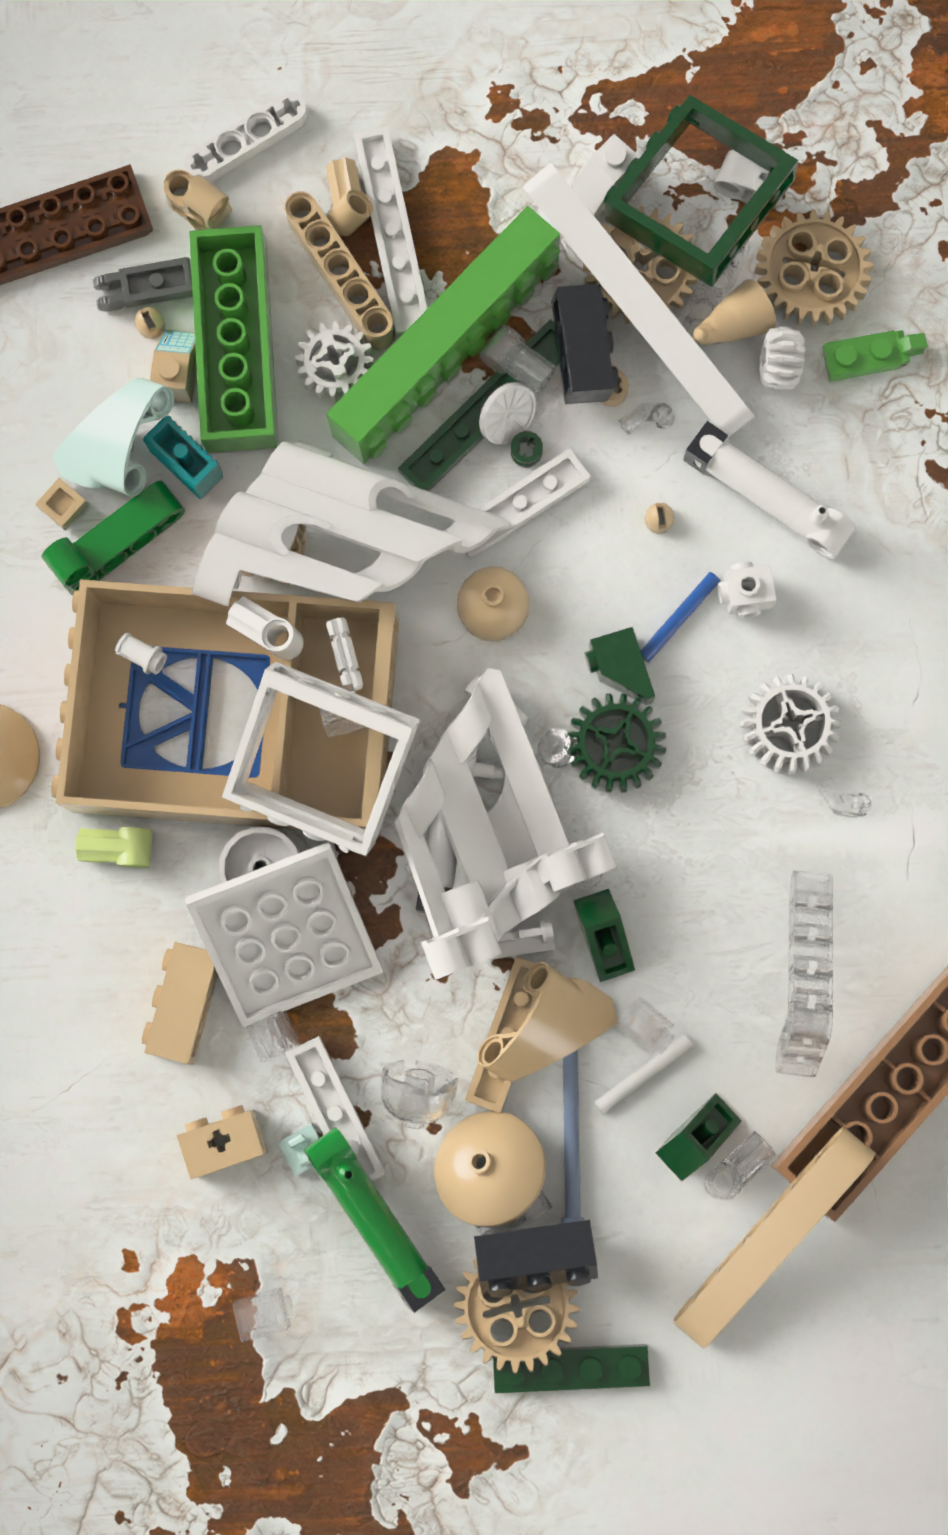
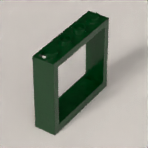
M689 95L681 106L677 104L672 109L664 128L660 132L655 131L652 134L642 156L639 159L634 158L625 171V177L619 185L614 184L608 190L604 198L605 221L710 287H713L795 181L798 159L692 95ZM690 124L771 172L709 253L704 252L627 204Z

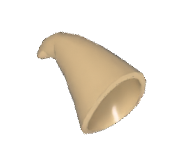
M747 279L742 282L694 329L693 339L698 344L713 345L766 334L770 328H775L776 316L774 308L765 290L755 280Z

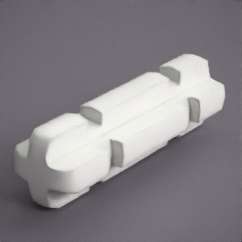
M343 617L332 619L327 622V629L330 639H333L331 644L338 671L342 673L340 679L343 689L350 692L357 691L363 688V681L360 671H357L359 666L352 639L348 637L350 631L347 621Z

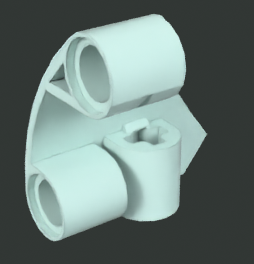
M136 378L111 395L70 433L53 454L52 458L61 477L88 488H110L130 497L140 494L147 482V472L143 466L129 461L131 448L141 424L162 419L171 412L174 405V393L171 388L145 378Z

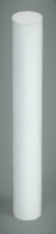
M683 1034L594 1103L601 1113L605 1114L693 1047L692 1042Z

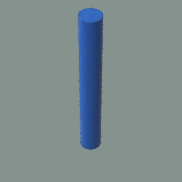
M709 572L640 650L644 661L649 663L718 585L720 579L714 573Z

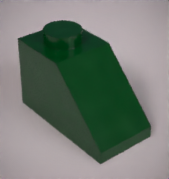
M633 627L590 639V651L584 652L590 673L597 672L600 682L633 699H641V703L644 705L653 703L655 693Z
M609 888L573 900L580 927L599 981L603 982L635 971L622 919Z
M715 1093L678 1127L655 1153L682 1182L710 1160L742 1120Z

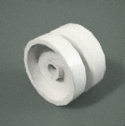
M251 827L238 832L225 844L219 857L218 875L221 883L255 871L258 868V861H264L267 865H271L302 852L298 844L286 833L271 827Z

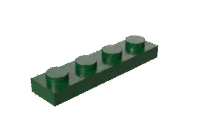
M647 1344L560 1348V1356L553 1354L551 1351L546 1353L548 1358L547 1366L543 1365L538 1358L534 1359L533 1372L528 1370L525 1362H520L518 1372L513 1373L511 1362L507 1361L502 1370L498 1371L497 1358L493 1357L495 1393L650 1386Z

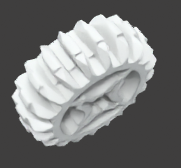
M794 674L787 675L785 685H783L779 676H774L771 680L772 688L765 682H762L758 686L761 695L752 692L748 697L754 706L745 705L742 709L743 714L752 718L744 719L740 722L741 728L752 729V732L742 737L743 742L755 741L756 745L749 750V753L753 756L761 750L765 754L760 760L762 766H765L770 759L775 760L773 765L774 772L778 773L783 763H787L788 774L796 772L797 763H799L804 773L808 772L811 769L810 760L815 765L820 766L824 762L821 753L830 756L834 752L833 747L828 742L837 743L840 740V735L830 730L842 726L841 720L831 719V716L837 714L840 708L838 705L827 706L826 703L832 699L833 695L829 692L821 697L818 694L822 688L820 682H817L812 689L808 688V676H803L799 685L795 684ZM788 696L804 700L813 709L799 710L795 707L792 699H788ZM776 699L778 703L776 708L778 719L762 727L764 707L770 701ZM786 716H789L791 721H803L795 728L796 732H793L791 727H779L786 721ZM819 721L820 731L818 739L813 747L806 750L804 730L806 727ZM767 738H783L787 741L790 749H794V752L783 751L775 747Z

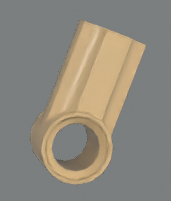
M344 157L340 160H332L326 166L333 207L327 213V218L339 235L349 236L371 216L373 205L369 197L361 189L358 167H356L355 160Z

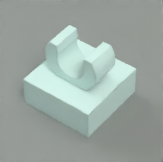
M313 1123L277 1142L295 1176L313 1167L303 1151L320 1138Z

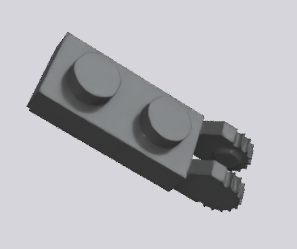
M189 257L119 269V272L100 275L93 279L96 290L107 291L108 289H117L120 286L122 288V293L98 298L96 303L99 311H115L125 306L130 308L193 296L191 260Z

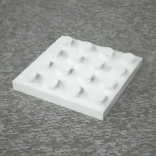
M330 842L185 897L188 911L242 1027L383 973L377 953Z

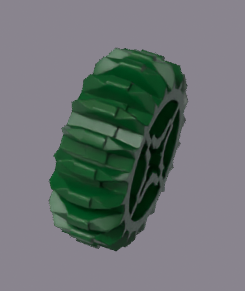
M609 693L605 695V706H602L597 698L591 700L593 712L587 707L582 706L579 709V713L585 720L572 718L570 723L579 732L570 731L566 735L567 740L577 742L575 745L568 746L566 753L568 755L579 754V757L571 761V767L574 769L584 765L585 769L581 771L579 778L583 781L590 774L594 775L595 777L591 784V787L594 789L599 786L600 780L607 781L606 793L612 792L613 783H619L620 792L626 793L628 780L631 781L635 789H639L642 784L638 775L650 781L654 775L647 766L660 769L662 762L653 755H664L666 753V747L655 744V742L665 740L666 733L653 731L661 725V719L655 718L648 721L647 718L652 714L653 708L648 706L641 713L637 710L641 699L635 698L631 707L625 705L627 695L623 693L620 695L619 704H613V696ZM607 716H623L620 723L614 728L607 729L602 726L598 728L593 725L599 719ZM633 722L641 728L645 736L646 752L639 749V745L635 744L629 737V730ZM624 728L621 744H626V748L618 747L608 759L611 742H606L607 738L614 740ZM586 735L594 738V742L603 749V756L599 765L593 762L587 752L585 745ZM619 758H626L631 761L635 759L640 762L637 766L627 771H608L613 762Z

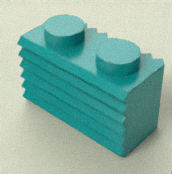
M171 416L162 418L144 436L143 441L149 452L199 499H202L223 478V471L218 461L214 460L212 455H209L207 450H204L201 445H198L197 441L193 440L186 430L178 426Z

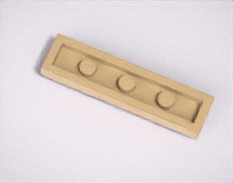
M519 957L515 958L487 1038L496 1034L518 1032L527 1019L537 998L524 989L523 983L526 973L536 963ZM478 1063L465 1101L501 1113L512 1081L503 1080Z

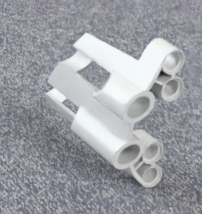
M300 440L295 444L284 441L273 451L261 475L245 492L240 491L236 493L225 506L218 519L215 533L205 549L193 585L192 594L229 607L233 589H238L242 571L360 603L376 591L388 592L406 583L422 568L425 560L445 550L458 554L474 550L490 539L497 531L508 529L510 524L502 517L332 458L333 452ZM380 493L456 521L446 530L440 531L378 509L376 504L377 495ZM299 524H303L381 552V554L368 568L358 573H353L290 550Z
M486 668L473 687L472 695L456 719L450 722L422 769L424 773L422 779L411 795L405 800L395 820L434 938L423 941L421 944L435 980L502 954L498 941L502 935L514 926L545 908L573 885L617 868L604 832L586 840H580L572 844L569 843L501 670ZM487 728L505 772V781L500 797L489 811L485 809L466 760L484 736ZM438 812L457 858L452 890L447 892L444 890L423 835Z

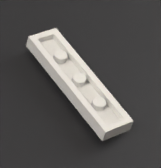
M567 449L477 508L504 518L510 526L508 529L497 531L490 539L474 550L466 552L465 554L469 559H472L590 481L591 476L572 449Z
M318 1036L286 1052L285 1055L323 1135L336 1127L354 1151L357 1160L371 1181L385 1175L386 1172L321 1037Z

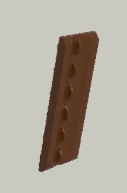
M131 164L0 208V285L145 237L151 233L153 227Z

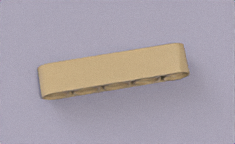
M304 191L292 193L287 197L284 205L290 230L357 331L364 333L365 343H370L372 349L375 350L388 348L395 338L391 313L316 200ZM301 210L310 211V213L304 218H297L294 216L298 211ZM320 238H325L329 240V242L322 247H317L313 245V243ZM339 266L348 268V271L343 275L332 274V271ZM356 295L367 297V300L361 304L350 302ZM377 323L387 326L381 333H373L369 330L371 326Z

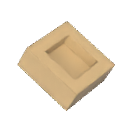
M58 478L35 505L63 530H66L89 503L61 478Z

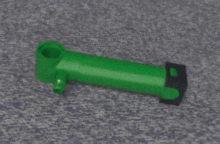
M335 1127L306 1147L303 1151L325 1181L392 1281L393 1287L405 1305L415 1313L446 1289L432 1268L427 1265L357 1160L354 1151L341 1132Z

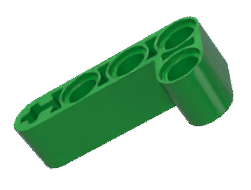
M156 481L74 543L67 537L53 542L44 550L41 558L64 588L73 595L75 590L79 591L80 579L100 581L175 524L184 515L185 508L163 481Z

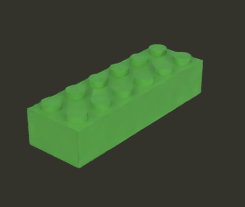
M262 226L189 231L201 442L208 453L277 448L279 446L267 243Z

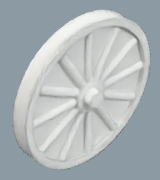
M519 382L507 383L495 390L485 402L480 414L479 426L482 435L492 444L506 445L511 443L513 437L518 433L526 431L536 411V399L532 390Z

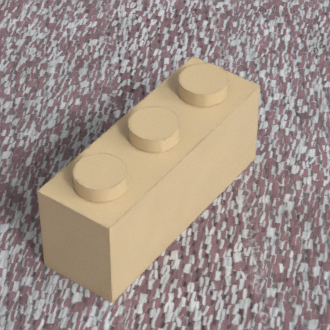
M174 942L173 949L168 948L163 958L162 970L166 971L163 985H157L154 991L152 1007H155L156 1011L153 1022L146 1023L142 1035V1044L146 1045L144 1051L146 1054L185 1064H194L218 973L206 949Z

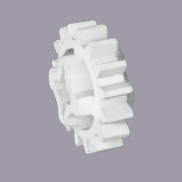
M334 321L332 329L329 330L326 329L323 323L319 324L320 333L317 335L310 330L307 331L309 343L299 342V350L303 354L295 356L296 364L301 366L297 370L299 379H306L304 382L306 390L310 391L316 387V394L319 399L325 393H330L332 402H336L339 393L344 395L368 371L367 369L371 368L374 364L373 357L369 356L373 353L371 344H363L365 342L364 333L361 331L353 335L354 331L351 324H348L344 330H340L338 321ZM320 346H322L321 349H320V351H319V353H318L317 355H314V353L316 352V350H317ZM337 358L340 363L333 365L330 359ZM357 367L354 373L348 377L351 369ZM324 378H327V379H329V380H331V381H334V382H328V381H325V380H323V379H324Z

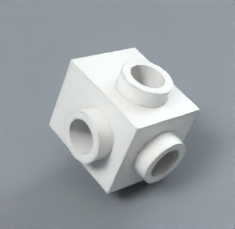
M742 562L732 565L731 570L726 571L723 582L718 583L720 603L727 604L728 614L738 613L739 618H748L760 615V610L772 609L776 602V593L771 564L753 567L752 562Z

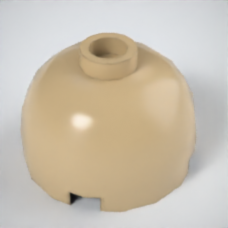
M488 566L476 570L465 579L458 593L457 612L462 624L471 635L484 641L499 642L506 639V637L512 636L515 632L517 633L523 627L529 615V595L525 584L515 573L503 567Z

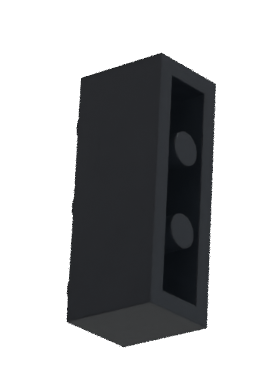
M600 284L557 287L551 304L565 404L606 402L609 400L614 389L618 387V370L616 366L611 365L610 358L614 348L613 335L611 331L607 332L605 322L609 315L607 297H602Z
M590 1220L474 1236L482 1295L490 1294L492 1297H505L512 1294L513 1290L526 1288L532 1292H541L550 1289L554 1284L568 1283L570 1286H582L590 1283L591 1279L598 1278Z

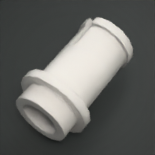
M125 633L120 638L115 648L116 655L122 656L141 666L146 674L151 672L158 674L167 659V655L162 652L160 646L153 648L129 633Z

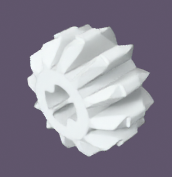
M779 327V329L770 328L765 334L759 357V379L765 388H773V390L780 391L785 389L793 390L800 382L805 361V339L799 330H791V328Z

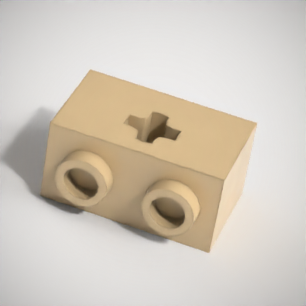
M243 1105L221 1112L223 1119L209 1124L207 1117L185 1124L187 1132L177 1135L190 1180L268 1153L255 1109L245 1112ZM218 1130H220L222 1135L229 1134L231 1141L225 1144L226 1151H224L222 1146H214L213 1139L219 1137Z

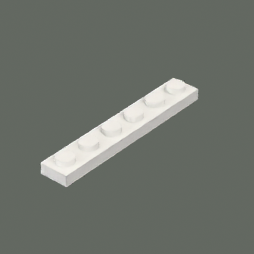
M387 126L353 133L365 192L373 205L371 220L395 332L398 338L428 308L389 128Z

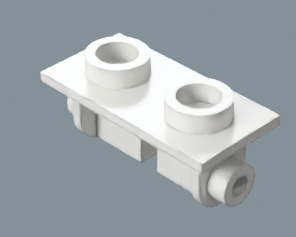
M550 912L532 915L502 935L498 941L502 954L487 960L555 950Z

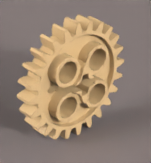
M640 206L638 211L645 214L643 206ZM655 208L651 215L648 216L691 243L692 233L680 235L684 226L683 222L673 227L670 225L671 213L661 220L658 219V208ZM600 223L634 266L635 262L638 261L641 265L648 263L647 271L643 272L641 268H637V270L671 311L670 306L672 305L681 310L684 303L680 296L691 298L693 291L687 285H696L698 278L662 256L657 257L658 253L641 247L637 240L613 225L608 227ZM583 263V271L591 273V271ZM668 266L675 271V275L670 279H662L656 274V271L660 267ZM593 274L584 278L585 285L600 284ZM601 285L602 297H607L608 305L612 307L611 319L616 318L619 313L624 314ZM624 314V324L627 325L630 320Z
M812 209L809 219H805L803 214L798 211L794 223L789 218L784 217L781 224L782 229L773 225L770 231L771 237L764 236L761 244L763 249H759L756 260L760 263L756 264L754 273L762 275L758 278L757 282L762 288H767L765 292L769 299L774 298V311L781 307L785 309L784 320L795 314L797 315V325H801L805 317L810 318L812 327H816L819 317H822L824 322L830 325L833 320V314L843 320L847 313L846 308L855 311L858 305L857 299H864L867 293L864 287H869L872 281V277L867 274L871 273L874 263L865 260L869 258L872 251L867 248L860 249L865 241V236L853 237L855 225L844 229L842 227L844 222L843 216L834 223L830 221V211L825 213L823 219H818L815 209ZM802 243L808 248V251L799 252L793 247V244ZM828 253H840L843 260H833L828 256ZM811 265L817 266L816 272L811 270ZM843 273L845 277H841L839 274ZM794 276L799 280L800 284L790 285L784 280V277ZM823 284L829 285L834 289L835 293L826 294L820 290L819 286Z
M474 1259L473 1264L477 1272L475 1274L463 1272V1277L469 1282L468 1287L457 1286L456 1288L459 1294L465 1296V1300L454 1303V1308L465 1313V1315L455 1319L456 1325L468 1326V1329L460 1336L461 1339L468 1340L474 1338L475 1340L470 1348V1352L473 1354L483 1349L485 1353L482 1363L484 1364L488 1363L492 1357L497 1358L498 1371L502 1370L506 1361L511 1362L513 1373L518 1372L520 1362H525L528 1370L533 1372V1360L537 1358L543 1365L547 1366L548 1358L546 1353L549 1351L560 1356L561 1351L557 1345L558 1341L568 1344L571 1342V1338L564 1332L565 1328L576 1329L578 1325L575 1321L568 1318L569 1314H575L580 1311L579 1306L569 1304V1300L576 1297L578 1291L573 1289L566 1290L565 1286L568 1283L554 1284L550 1289L534 1294L526 1293L522 1289L513 1290L512 1294L503 1297L500 1301L490 1303L482 1296L477 1259ZM518 1297L520 1303H528L542 1297H549L551 1299L548 1304L522 1309V1316L515 1318V1314L511 1311L491 1318L483 1317L485 1311L511 1306L512 1298ZM536 1312H544L551 1319V1327L544 1333L534 1332L530 1328L529 1319ZM499 1321L510 1323L514 1329L513 1336L506 1342H498L491 1335L492 1327Z

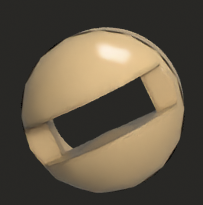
M147 307L138 311L135 325L143 337L154 339L163 333L165 320L157 309ZM148 315L155 324V327L150 329L144 320V317Z
M666 503L651 505L645 514L647 528L658 534L667 532L672 527L675 519L672 508ZM657 509L663 510L664 525H659Z

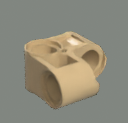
M177 169L166 175L163 188L169 206L196 230L218 229L232 212L229 197L200 174L193 177L189 172ZM178 188H187L185 195H173Z

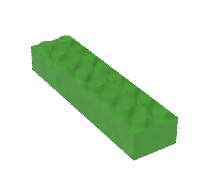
M527 205L326 413L332 437L363 465L370 458L373 460L378 458L388 445L386 441L395 432L400 434L409 426L412 421L411 415L420 406L425 408L433 401L437 395L436 389L444 381L449 383L458 375L462 368L460 364L469 355L474 357L482 350L486 344L485 338L493 330L498 332L507 324L511 317L509 313L518 304L522 307L531 299L535 292L534 287L542 279L548 281L559 268L560 233Z

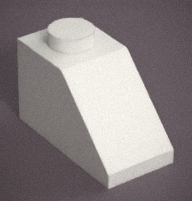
M615 134L589 158L571 186L595 218L605 209L604 198L608 190L614 184L618 186L625 177V171L634 158H640Z

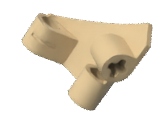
M538 962L528 970L523 983L524 989L537 998L527 1019L518 1032L496 1034L488 1037L478 1051V1063L506 1081H515L532 1074L575 1052L615 1025L618 1021L613 999L587 981L567 978L547 963Z

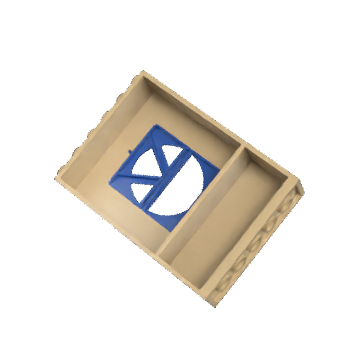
M80 579L79 591L75 590L72 597V610L76 613L75 627H70L68 634V647L72 649L71 664H66L64 670V684L68 686L67 701H62L60 706V722L64 723L63 738H58L56 743V759L60 760L59 775H54L51 786L52 797L56 798L55 803L72 813L301 830L291 825H276L268 820L267 815L257 811L247 812L240 810L241 805L222 798L234 760L218 767L202 769L213 659L227 662L240 669L250 678L257 690L259 689L265 669L275 662L343 688L340 679L342 673L338 671L331 644L333 639H330L327 629V622L332 619L345 618L350 631L348 637L352 639L359 666L357 671H360L363 681V688L353 691V693L392 708L400 621L396 603L365 600L358 603L338 598L232 591L229 607L193 595V588ZM244 596L277 617L287 620L301 633L304 639L301 653L291 660H282L226 625L228 612L234 602ZM283 632L277 637L275 641L276 647L282 646L287 642L289 632ZM125 633H129L153 648L160 646L162 652L167 655L162 670L176 662L197 658L194 695L164 675L162 670L158 674L152 672L146 674L141 666L122 656L116 655L115 648L120 638ZM148 684H153L192 711V713L147 734H143L141 730L139 707L142 695ZM278 691L247 782L366 829L387 770L389 736ZM190 730L186 767L171 763L155 752V746Z

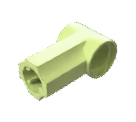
M120 827L119 830L79 828L75 847L77 860L117 863L118 866L150 868L153 830L138 827Z

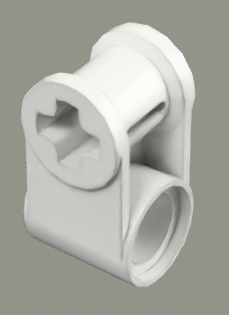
M731 150L728 151L713 185L721 195L748 203L771 172L738 152ZM782 197L775 205V207H777L780 204V202L782 201Z

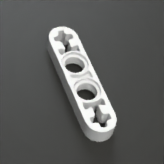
M296 93L283 94L197 146L185 158L187 172L193 177L200 174L212 183L305 125L308 119L304 99ZM290 106L293 110L297 109L298 114L292 117L291 114H286L285 108ZM274 114L276 115L277 120H280L281 126L277 127L276 121L272 116ZM260 122H265L271 126V131L267 136L257 137L252 133L253 127ZM228 141H237L241 144V149L235 155H226L222 152L224 144ZM213 151L217 152L221 163L217 164L216 158H213L212 155ZM202 161L203 164H207L208 169L202 172L201 169H197L196 163Z

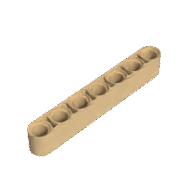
M845 1127L839 1129L685 1303L674 1318L673 1323L703 1349L707 1347L863 1173L873 1160L875 1152Z

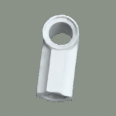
M244 596L240 600L235 601L228 612L226 625L264 647L276 657L282 660H291L301 653L304 639L301 633L287 620L277 617ZM283 632H289L287 642L282 646L276 647L275 641L277 637Z

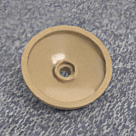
M0 704V809L20 799L32 785L39 768L40 748L36 734L27 720L13 709Z
M495 1111L479 1112L457 1123L443 1139L434 1164L436 1189L445 1207L460 1220L478 1227H498L522 1216L539 1196L546 1174L545 1154L536 1133L516 1116ZM481 1157H485V1166L481 1169H477V1161Z

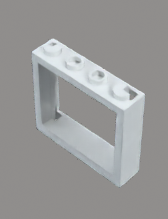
M275 662L264 671L222 798L241 805L240 810L247 812L257 811L267 815L268 820L276 825H291L301 829L305 836L313 840L333 842L339 845L340 850L345 853L351 850L366 856L375 845L420 719ZM278 691L398 739L366 829L247 782Z

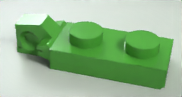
M892 330L823 343L822 352L828 379L832 382L900 369L901 365L910 362V356L924 354V350L928 345L925 333L904 336L903 330Z

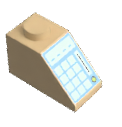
M165 329L153 353L150 380L171 388L174 393V402L192 403L197 371L195 332Z

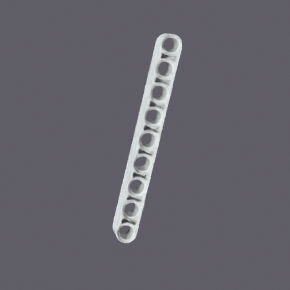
M550 162L523 186L524 190L712 423L728 435L727 439L752 420L755 415Z

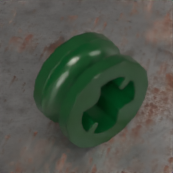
M523 431L513 437L511 457L518 466L529 468L535 466L541 460L543 443L536 433ZM523 442H527V446L530 443L534 444L533 456L526 457V453L521 456L519 454L520 444Z

